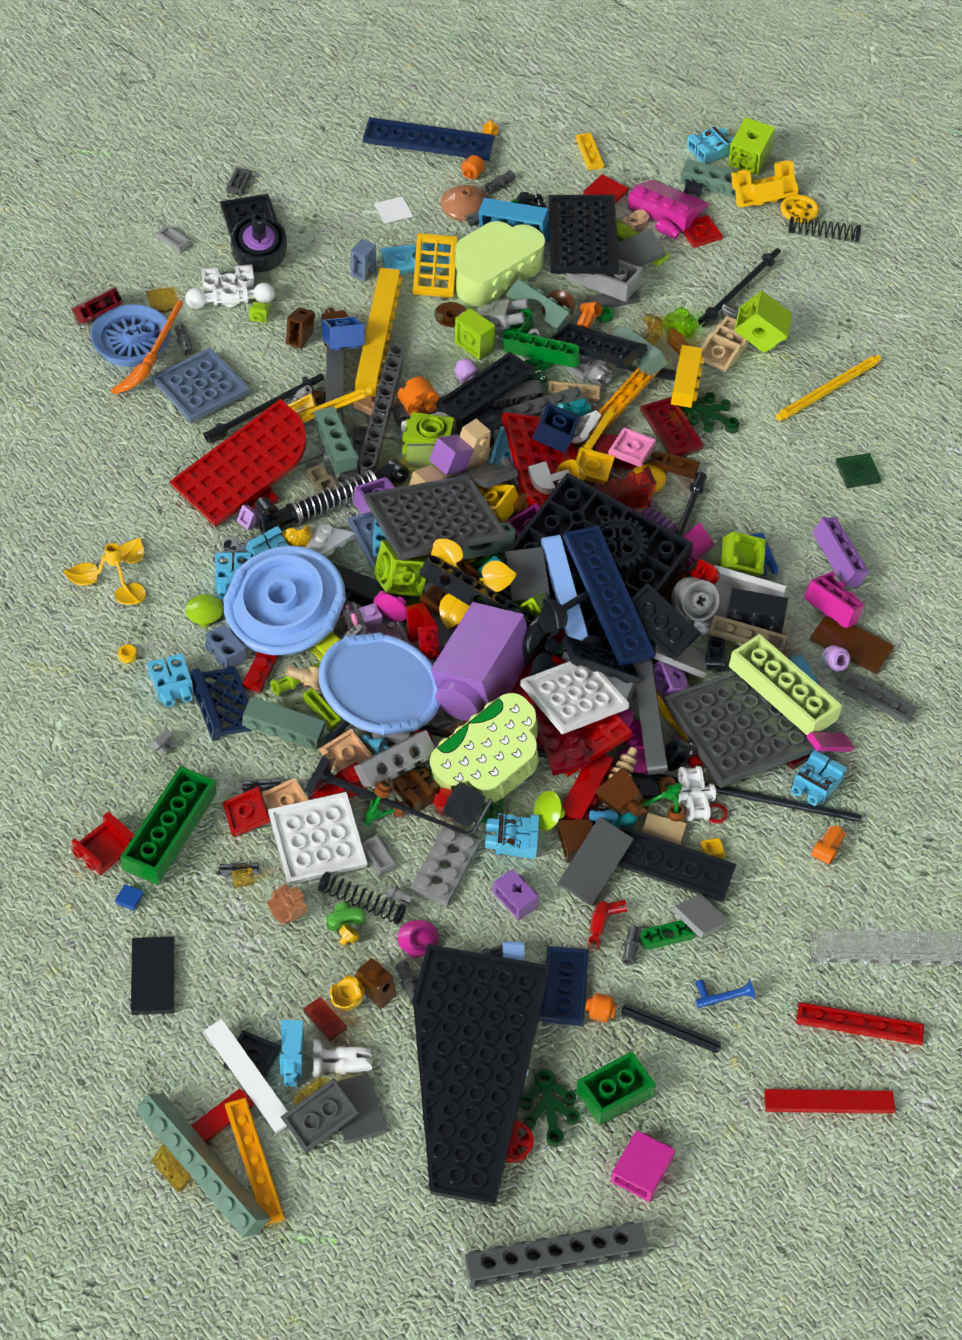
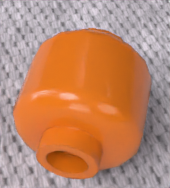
M471 155L462 163L461 170L466 178L475 180L484 172L485 164L481 157Z
M595 993L592 999L588 998L585 1010L589 1011L590 1019L607 1023L610 1019H614L617 1003L614 1002L615 1000L612 996Z

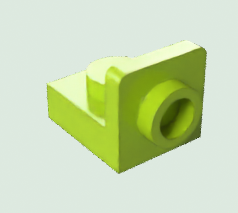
M253 301V305L249 308L250 321L267 323L270 304Z

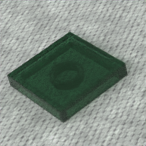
M870 453L836 458L835 463L846 488L881 483V477Z

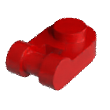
M698 559L696 562L697 566L694 570H691L689 575L709 581L713 585L716 584L720 578L719 570L709 563Z

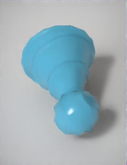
M365 734L360 738L364 745L369 744L377 754L389 748L387 737L370 739Z

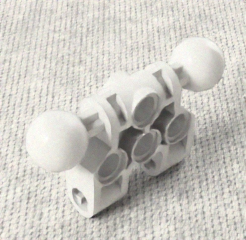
M252 264L235 266V274L227 273L223 275L219 274L218 267L201 268L203 290L200 288L190 289L186 293L185 301L192 309H200L207 302H213L214 306H218V303H221L226 307H235L242 301L248 303V299H256V301L261 303H270L274 299L275 290L272 285L265 282L259 283L254 289Z

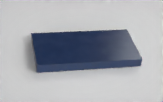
M547 946L546 965H551V972L542 1006L541 1022L583 1026L589 950Z

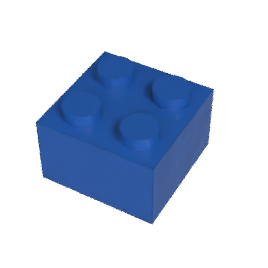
M355 316L321 320L322 340L332 350H342V347L359 348V345H365L364 324Z

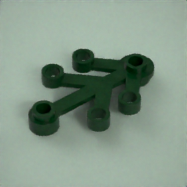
M712 392L706 393L705 397H698L696 401L692 402L691 408L679 406L682 411L686 412L691 425H697L699 421V416L694 414L693 410L699 412L705 432L710 433L714 430L715 424L709 420V417L725 424V430L729 433H736L739 430L740 423L737 418H726L715 412L730 410L731 402L729 400L723 399L720 404L708 406L698 405L703 403L713 404L716 395Z
M542 1069L534 1077L535 1085L527 1095L521 1097L520 1106L524 1110L531 1109L533 1107V1100L541 1091L543 1092V1099L530 1114L524 1117L523 1123L530 1130L534 1129L537 1119L546 1111L549 1129L546 1134V1142L551 1147H558L563 1143L564 1133L561 1129L557 1128L555 1110L566 1117L568 1124L576 1125L579 1122V1113L564 1105H573L576 1101V1094L558 1084L551 1070ZM547 1079L549 1082H542L541 1080ZM552 1091L563 1097L564 1104L552 1097ZM567 1096H571V1097H573V1099H572V1100H568V1099H566V1097H567ZM528 1100L530 1104H524L523 1101ZM574 1115L576 1119L572 1120L569 1116ZM532 1120L534 1123L528 1124L526 1121ZM556 1137L558 1141H552L551 1138Z

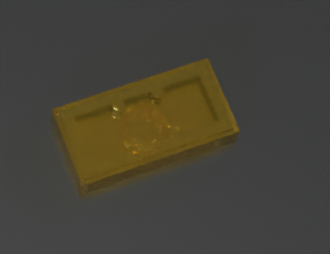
M163 1144L151 1162L177 1192H182L192 1177Z

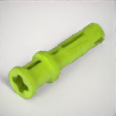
M321 661L309 667L319 668ZM284 676L278 680H271L270 685L274 694L280 696L282 692L289 689L294 690L301 683V680Z

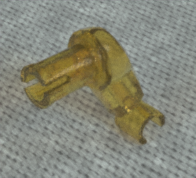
M648 314V316L645 315L643 318L644 323L648 325V333L643 339L654 346L661 340L664 325L660 317H653L652 314Z

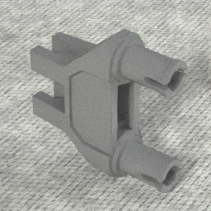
M527 298L515 301L506 299L498 301L493 305L479 308L478 312L479 315L494 323L496 330L508 329L510 325L525 323L523 312L513 313L521 309H529V303Z

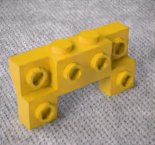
M791 160L774 163L775 176L751 181V172L749 170L731 172L732 189L736 190V205L741 208L751 205L760 206L764 202H777L778 199L798 195L794 162Z

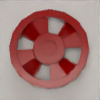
M517 1120L512 1134L507 1163H517L525 1160L534 1145V1136L530 1128ZM520 1127L526 1131V1135L521 1138L517 1134ZM520 1146L526 1148L521 1154L517 1151Z

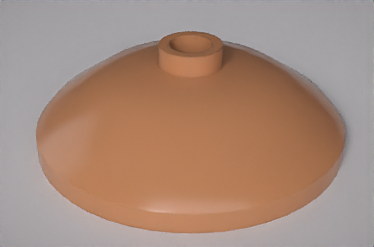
M458 185L448 189L442 195L441 208L449 217L455 220L466 221L465 216L478 211L483 199H489L484 191L475 186Z

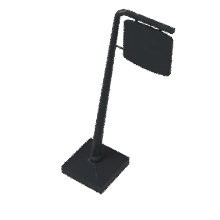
M331 752L322 756L304 789L305 792L311 795L326 783L328 785H336L372 800L377 798V795L373 792L334 777L331 770L336 755ZM459 782L453 789L444 806L443 814L466 827H470L475 822V826L470 831L445 822L446 819L441 821L388 798H381L380 803L462 834L471 835L478 829L493 800L489 799L487 804L484 805L486 796L462 782ZM484 806V807H485L484 810L482 811L480 817H479L478 820L476 821L475 819L477 818V816H478V814L480 813L482 807Z

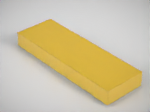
M592 133L577 134L576 141L588 170L603 169L604 162Z
M608 409L600 416L597 426L591 430L589 438L581 445L582 448L592 449L614 415L611 409Z

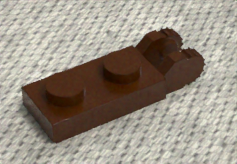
M657 451L651 453V459L647 462V464L657 466L663 471L695 479L700 465L698 461Z

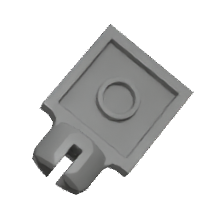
M580 355L581 363L577 367L563 366L582 381L590 379L599 386H605L612 378V370L608 367L609 363Z

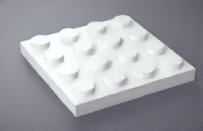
M571 662L521 679L520 686L561 734L627 710L629 707L628 701L603 673L590 671L581 665L579 667L575 666Z
M347 792L268 809V815L288 885L321 878L326 871L334 875L367 867L366 857Z

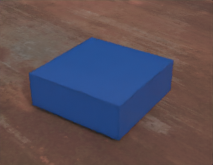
M124 884L115 899V903L134 911L143 897V891Z

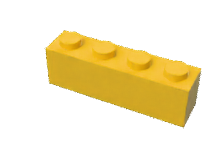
M682 345L673 387L672 405L691 408L692 402L697 400L698 391L695 389H699L700 379H697V377L701 378L702 367L699 366H703L704 356L701 355L702 348Z

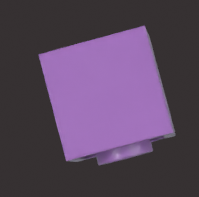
M457 434L439 437L429 461L445 475L466 472L474 449Z

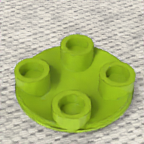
M207 594L193 597L185 608L186 616L192 622L200 624L201 627L205 628L217 621L224 612L222 602L215 596Z
M543 792L534 804L533 815H539L538 828L541 830L550 831L558 823L559 819H563L565 815V810L562 808L557 792Z

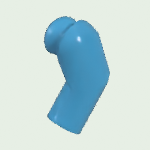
M613 809L602 812L591 810L589 820L597 821L601 817L609 823H615L618 820V813Z

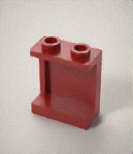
M424 603L406 606L405 612L409 641L419 640V649L429 660L438 658L440 652L437 624Z
M109 811L102 816L103 823L80 841L76 838L71 840L72 852L75 857L81 858L91 871H95L99 875L121 859V855L135 835Z

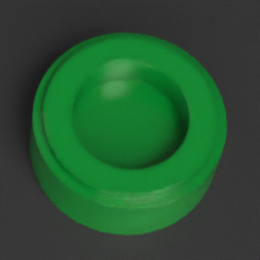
M603 306L602 314L597 319L604 323L611 322L614 318V310Z

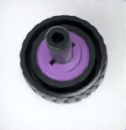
M257 212L253 216L242 219L233 228L231 233V253L239 265L252 264L253 272H266L276 268L286 255V233L282 225L275 219Z

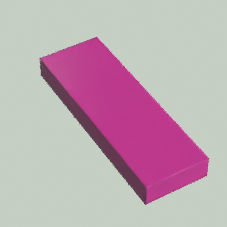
M810 732L807 735V739L816 751L851 752L855 748L844 733Z

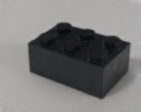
M732 588L727 618L782 634L788 598Z

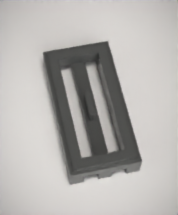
M236 167L226 188V193L232 191L233 194L239 193V196H242L252 176V170ZM239 172H241V175H240V177L238 178L235 187H233V185H234V183H235V181H236V179H237V177H238V175H239Z

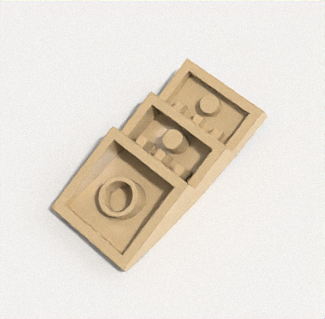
M726 316L722 323L717 325L714 332L709 334L701 347V355L704 356L703 363L726 372L740 357L750 342L734 331L736 319Z

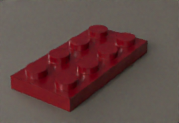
M672 396L641 406V413L667 453L683 456L704 448V443L680 407L671 404Z
M542 710L535 711L538 732L553 776L591 765L579 728L561 734Z

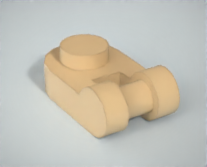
M642 209L636 210L628 217L625 216L621 222L637 232L648 223L649 214Z

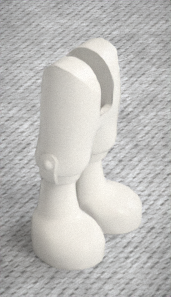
M313 1039V1077H320L328 1072L344 1075L346 1073L365 1072L373 1069L371 1048L340 1046L335 1050H327L323 1048L319 1039ZM335 1060V1062H323V1061Z

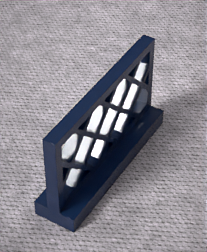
M236 667L201 672L200 668L192 669L191 681L193 692L211 740H219L221 735L252 731L242 726L240 722L249 701ZM232 674L234 677L233 681L231 682L223 678L224 675ZM211 677L216 681L214 684H211L205 678ZM221 682L227 685V689L223 690L217 687L218 683ZM233 688L239 691V695L235 696L229 693L230 689ZM215 691L221 694V697L217 699L211 696V693ZM224 697H227L234 702L229 705L222 700ZM236 703L245 706V709L241 711L234 706ZM221 706L227 709L225 714H222L216 708ZM233 712L239 715L238 719L235 720L228 717L229 713ZM225 720L233 724V726L223 728L222 723Z

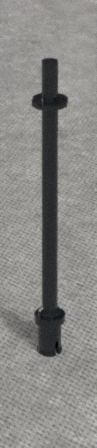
M776 248L770 254L764 253L762 255V262L719 303L714 307L706 309L705 313L698 319L699 325L705 322L702 327H706L712 320H715L724 304H727L766 266H773L775 264L774 259L781 253V250Z
M320 373L311 379L303 377L302 383L225 424H216V427L203 433L205 440L210 443L220 436H226L229 429L262 413L278 400L284 401L294 396L299 389L306 385L311 386L313 390L312 385L324 380L323 374Z
M703 472L696 473L694 482L689 487L691 495L676 531V534L683 536L698 495H701L704 491L703 486L707 475Z

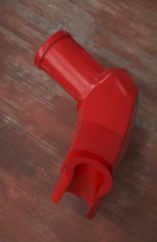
M625 899L611 903L603 900L597 903L591 917L589 932L592 936L588 939V949L592 942L597 943L596 950L599 949L600 938L598 936L603 935L605 923L610 915L627 913V906L618 908L619 906L626 905Z

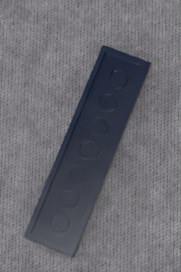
M369 117L363 136V143L465 158L476 155L486 161H490L495 141V135L373 117Z
M599 526L565 532L563 535L618 664L623 666L653 659L656 654Z

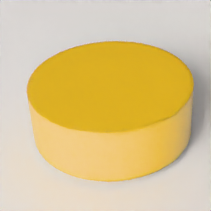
M125 644L118 649V658L121 662L132 663L137 659L138 654L135 646Z

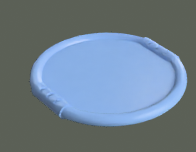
M300 546L275 547L250 558L236 570L223 599L225 619L234 636L248 648L268 655L298 653L322 641L334 630L346 601L344 582L336 566L321 553Z
M380 632L345 636L334 643L321 660L319 684L326 701L340 717L360 729L381 735L418 731V729L433 719L440 708V703L435 699L437 687L431 672L433 664L420 650L402 639L381 634Z

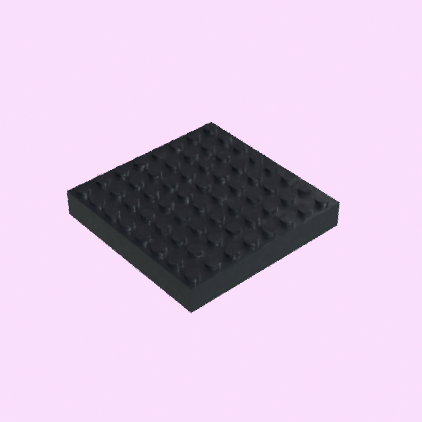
M566 473L508 551L542 547L541 538L560 535L578 596L586 591V588L564 540L563 535L565 532L594 527V524L600 525L601 519L607 522V516L611 520H614L615 515H617L618 519H621L624 515L625 520L632 517V523L638 521V527H644L643 532H647V538L649 539L648 551L646 552V557L642 558V563L636 562V568L630 565L629 571L624 567L619 572L632 599L647 583L662 596L691 556L693 543L575 476ZM615 530L617 556L620 558L619 530ZM506 554L500 560L505 565H507ZM545 560L550 599L556 601V597L554 594L553 586L551 583L549 571ZM510 585L497 592L512 601ZM589 597L579 603L588 636H597L603 642L605 649L613 651Z

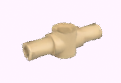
M292 665L287 666L285 676L301 680V683H304L303 686L308 689L312 687L318 691L321 689L319 684V668L308 667L301 669Z

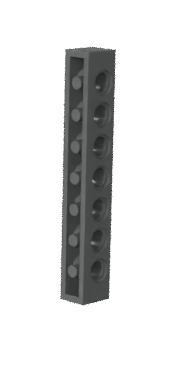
M627 1222L618 1227L605 1226L596 1231L583 1230L574 1235L561 1234L557 1238L552 1239L539 1238L535 1242L530 1243L517 1242L513 1246L508 1247L495 1246L491 1250L486 1251L473 1250L465 1254L464 1265L469 1287L472 1289L646 1257L648 1245L642 1223ZM623 1239L626 1243L620 1244L616 1240ZM602 1243L605 1247L598 1248L594 1244ZM580 1247L583 1251L576 1252L572 1248ZM558 1251L561 1255L554 1256L550 1252ZM536 1255L539 1259L532 1260L528 1256ZM514 1259L516 1263L509 1264L506 1260ZM492 1263L494 1267L487 1268L484 1264Z

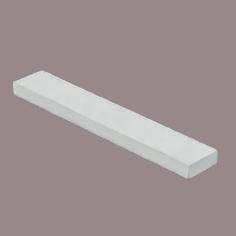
M220 1019L204 1030L207 1038L275 1134L285 1129L287 1126L281 1119V1116L288 1111L224 1021Z

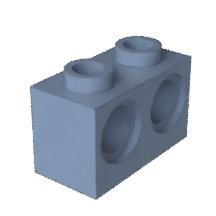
M361 239L351 249V275L366 281L376 270V245Z
M225 624L205 634V648L209 653H213L220 666L232 668L246 661V648Z

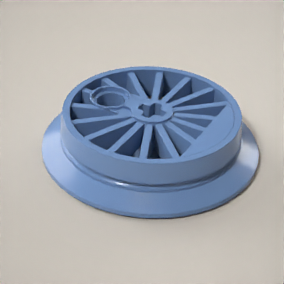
M138 304L117 306L101 314L94 321L90 331L91 341L94 348L109 362L122 367H136L143 362L146 354L153 348L167 319L162 313L148 306ZM171 329L168 332L160 350L158 351L157 357L161 354L162 350L167 346L171 337ZM132 350H134V353L136 355L134 357H132Z

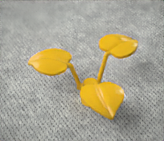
M140 537L121 546L116 543L107 544L99 569L92 563H81L72 568L64 569V574L71 582L77 585H90L97 581V575L101 573L106 561L111 566L117 565L123 586L114 593L117 602L131 605L143 602L146 598L145 589L142 585L133 582L126 586L120 562L125 561L132 564L144 558L145 551Z
M449 539L435 540L431 555L461 570L456 564L463 558L461 547ZM490 561L483 567L482 575L484 578H480L479 582H483L485 586L495 592H500L513 582L517 574L500 561ZM450 594L445 595L439 606L442 622L448 629H451L460 623L470 606Z

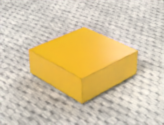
M720 838L700 842L703 853L720 859L725 858L726 853Z

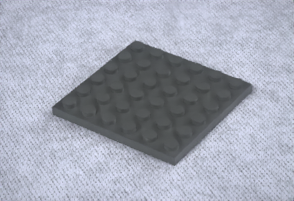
M469 474L364 494L367 506L399 560L431 554L433 543L437 539L452 540L461 549L507 539V532Z
M735 671L664 697L663 702L688 740L695 744V751L720 788L809 755L816 750L802 730Z

